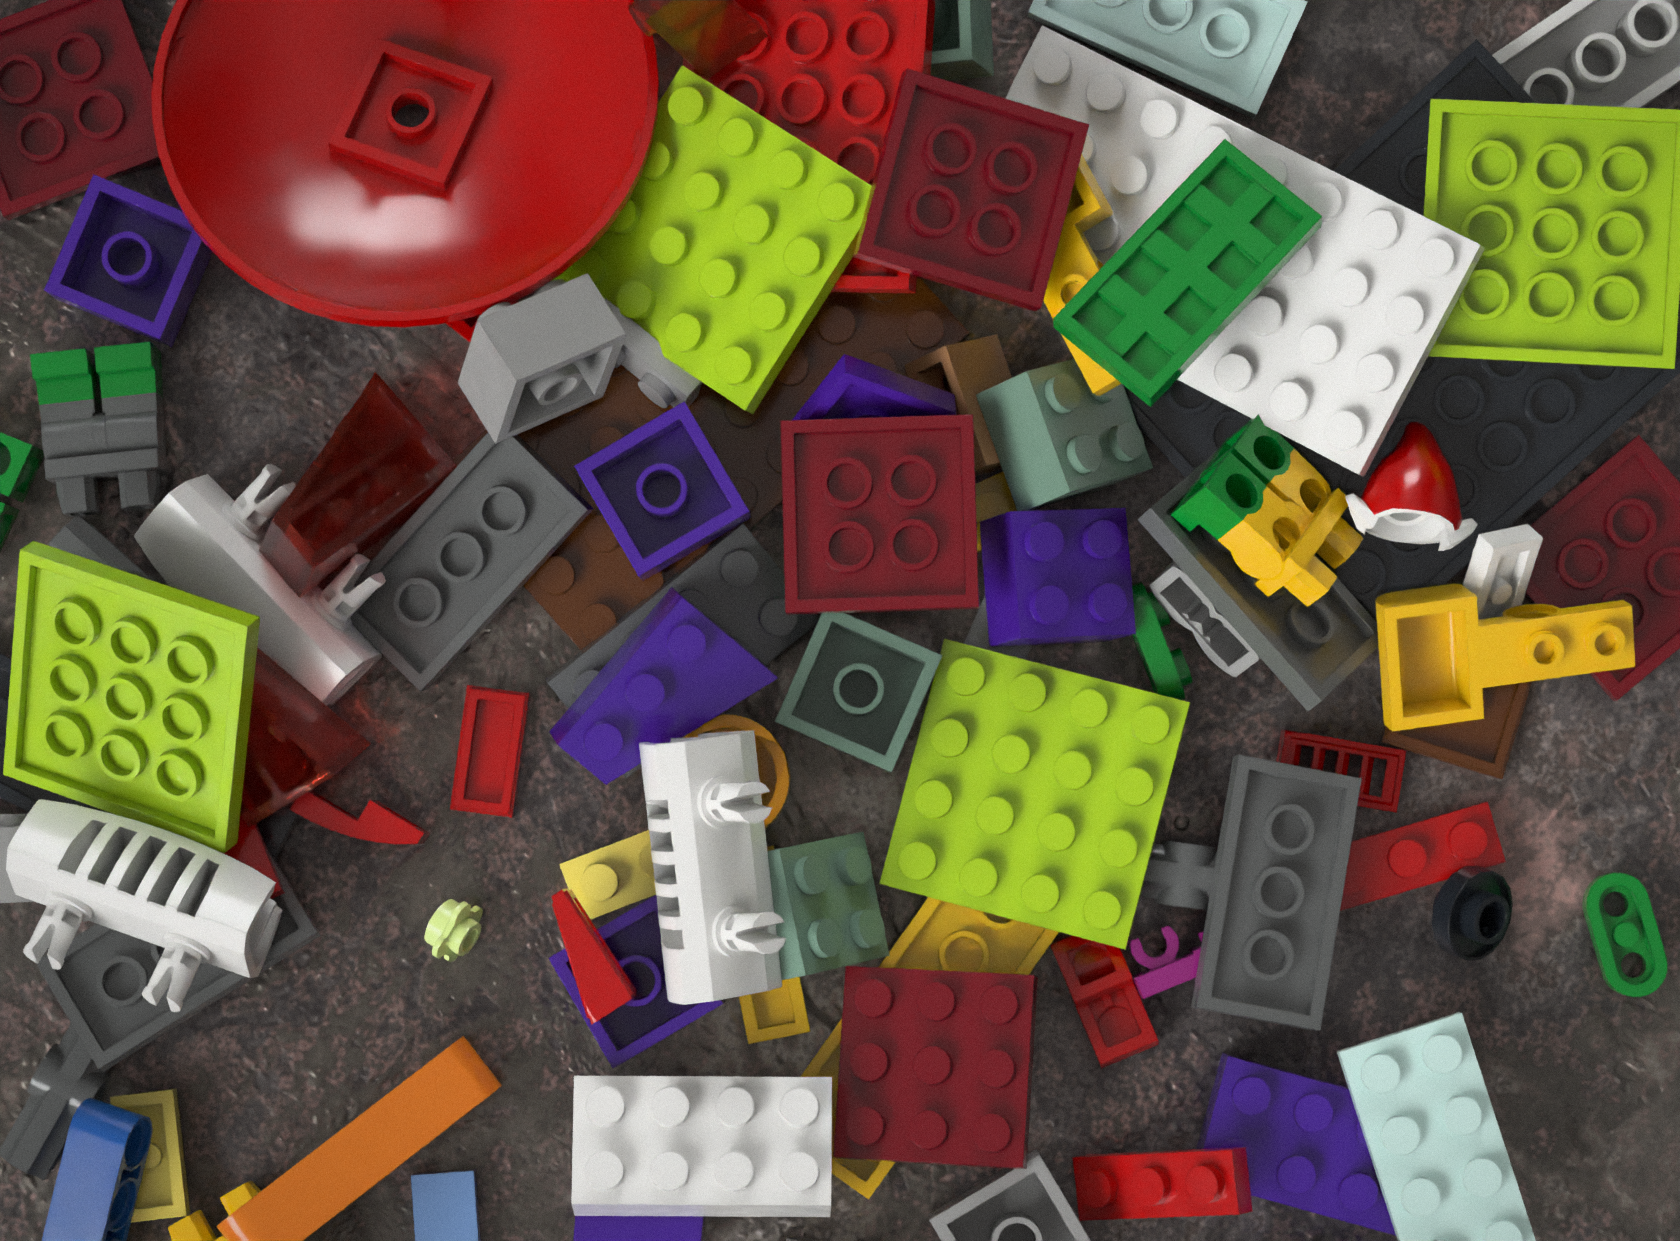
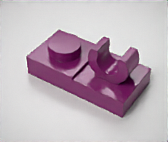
M1168 925L1160 928L1166 942V947L1159 956H1148L1144 952L1139 938L1136 937L1130 940L1129 947L1133 958L1139 964L1148 968L1145 971L1132 975L1135 987L1141 998H1147L1196 978L1204 930L1197 933L1201 944L1188 949L1189 953L1177 958L1175 957L1179 950V940L1175 931Z

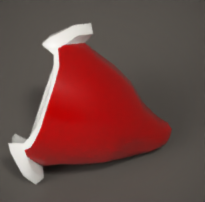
M1410 422L1406 426L1403 436L1395 449L1381 460L1372 473L1361 499L1354 493L1345 496L1355 526L1361 533L1365 535L1366 531L1373 536L1393 542L1411 544L1440 543L1438 551H1444L1453 548L1470 536L1478 525L1472 518L1462 520L1452 469L1431 431L1424 424L1418 422Z

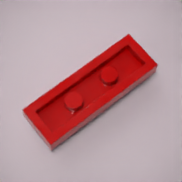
M1488 801L1351 841L1340 911L1447 880L1453 873L1465 866L1488 868L1506 862Z
M1246 1147L1089 1154L1073 1157L1079 1221L1240 1215L1253 1212Z

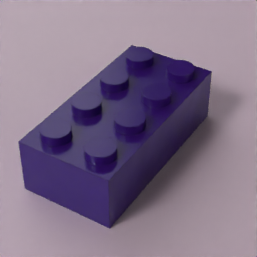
M1222 1052L1196 1149L1246 1147L1251 1196L1396 1236L1349 1088Z

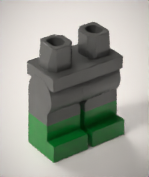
M149 341L94 347V354L86 348L30 354L32 377L37 385L41 417L45 479L56 485L62 513L67 517H75L77 514L81 516L99 514L97 482L119 480L121 508L123 510L155 509L159 504L160 475H169L166 456L161 351Z

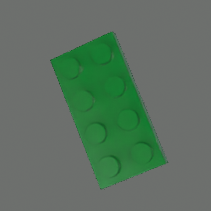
M1224 139L1053 318L1054 328L1148 406L1152 407L1321 228L1322 216Z

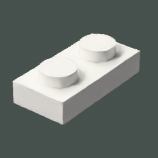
M1528 524L1478 534L1463 586L1477 596L1478 620L1502 617L1504 610L1522 605L1543 537Z

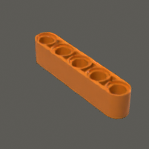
M462 1036L238 1208L216 1227L227 1241H304L502 1086L467 1039Z

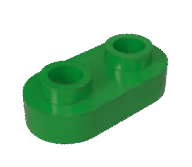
M1141 581L1132 584L1136 634H1133L1132 637L1152 690L1159 695L1184 700L1183 686L1191 684L1193 681L1181 649L1177 648L1170 651L1161 627L1170 624L1168 613L1159 604L1153 592L1146 591Z
M1613 872L1600 875L1586 888L1582 906L1602 977L1612 990L1621 995L1630 997L1649 995L1656 991L1663 983L1667 974L1668 964L1648 893L1643 884L1629 874ZM1611 892L1619 893L1624 900V908L1617 916L1609 915L1603 906L1605 897ZM1633 952L1640 957L1642 968L1637 975L1628 977L1622 971L1621 962L1625 955Z

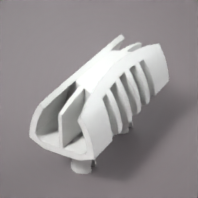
M267 464L262 469L261 474L235 501L208 474L185 481L163 498L135 533L134 538L145 555L170 587L260 617L255 676L284 700L309 717L321 705H333L382 657V653L352 625L351 616L377 588H380L386 582L385 576L382 572H379L367 578L357 587H354L361 573L370 562L365 556L355 554L351 558V562L322 591L263 530V525L298 491L295 483L291 482L279 487L272 494L266 496L282 472L275 465Z
M754 730L698 734V737L671 738L670 743H639L668 1001L687 1005L755 994L782 987L779 950L784 946L786 938L779 937L776 933V924L783 923L784 920L781 916L774 913L764 820L769 816L772 808L762 805L761 794L770 792V790L759 780Z
M39 799L21 823L7 848L6 871L15 895L46 905V909L29 943L23 949L25 956L38 964L48 949L47 956L52 969H61L64 964V958L82 921H91L164 947V952L148 985L145 986L142 996L148 1002L157 1006L169 988L166 998L171 1012H179L181 1010L183 1000L200 963H209L248 978L258 977L283 911L270 898L274 892L276 882L252 867L208 846L137 820L74 804Z

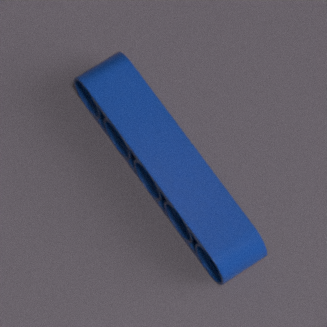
M88 1098L81 1103L69 1126L41 1241H127L152 1138L153 1128L149 1117L93 1098Z

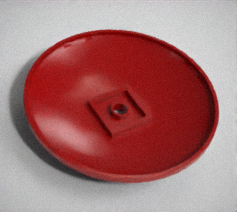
M177 0L162 33L154 64L151 92L152 124L162 167L170 189L185 218L210 250L226 266L249 284L276 300L304 312L339 322L373 327L404 328L438 325L480 315L498 303H512L533 293L565 272L583 257L608 231L632 195L642 175L652 147L658 119L660 88L657 54L650 22L641 0ZM418 104L429 111L425 121L414 127L402 126L394 120L397 112L406 105Z

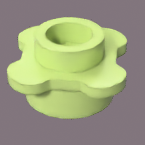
M453 899L445 901L431 917L424 935L425 941L433 946L432 955L438 959L444 955V959L453 962L458 956L467 954L480 936L482 926L479 922L483 909L477 905L471 908V905L465 901L461 903Z

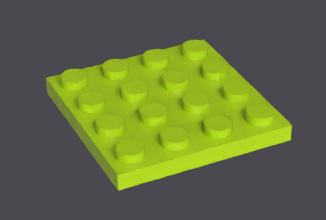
M682 65L659 101L658 119L652 147L642 175L627 204L608 231L583 257L553 280L563 279L565 282H568L588 273L604 300L610 301L620 310L623 316L632 319L659 342L665 358L743 410L754 414L852 259L872 186Z
M1430 99L1424 217L1482 245L1485 249L1428 356L1675 369L1680 295V110Z
M32 541L20 549L3 775L115 815L170 831L223 853L227 852L238 841L260 617Z
M944 639L940 652L942 658L934 675L879 884L1126 950L1186 724L1190 702Z

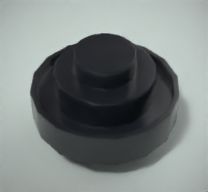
M1465 866L1448 878L1433 902L1432 928L1434 939L1441 950L1458 958L1472 961L1481 960L1496 949L1506 934L1511 921L1513 907L1511 889L1505 878L1492 870L1480 866Z

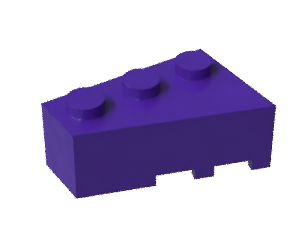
M671 587L549 733L560 748L607 785L641 764L639 743H670L671 738H683L778 679V677L759 659Z

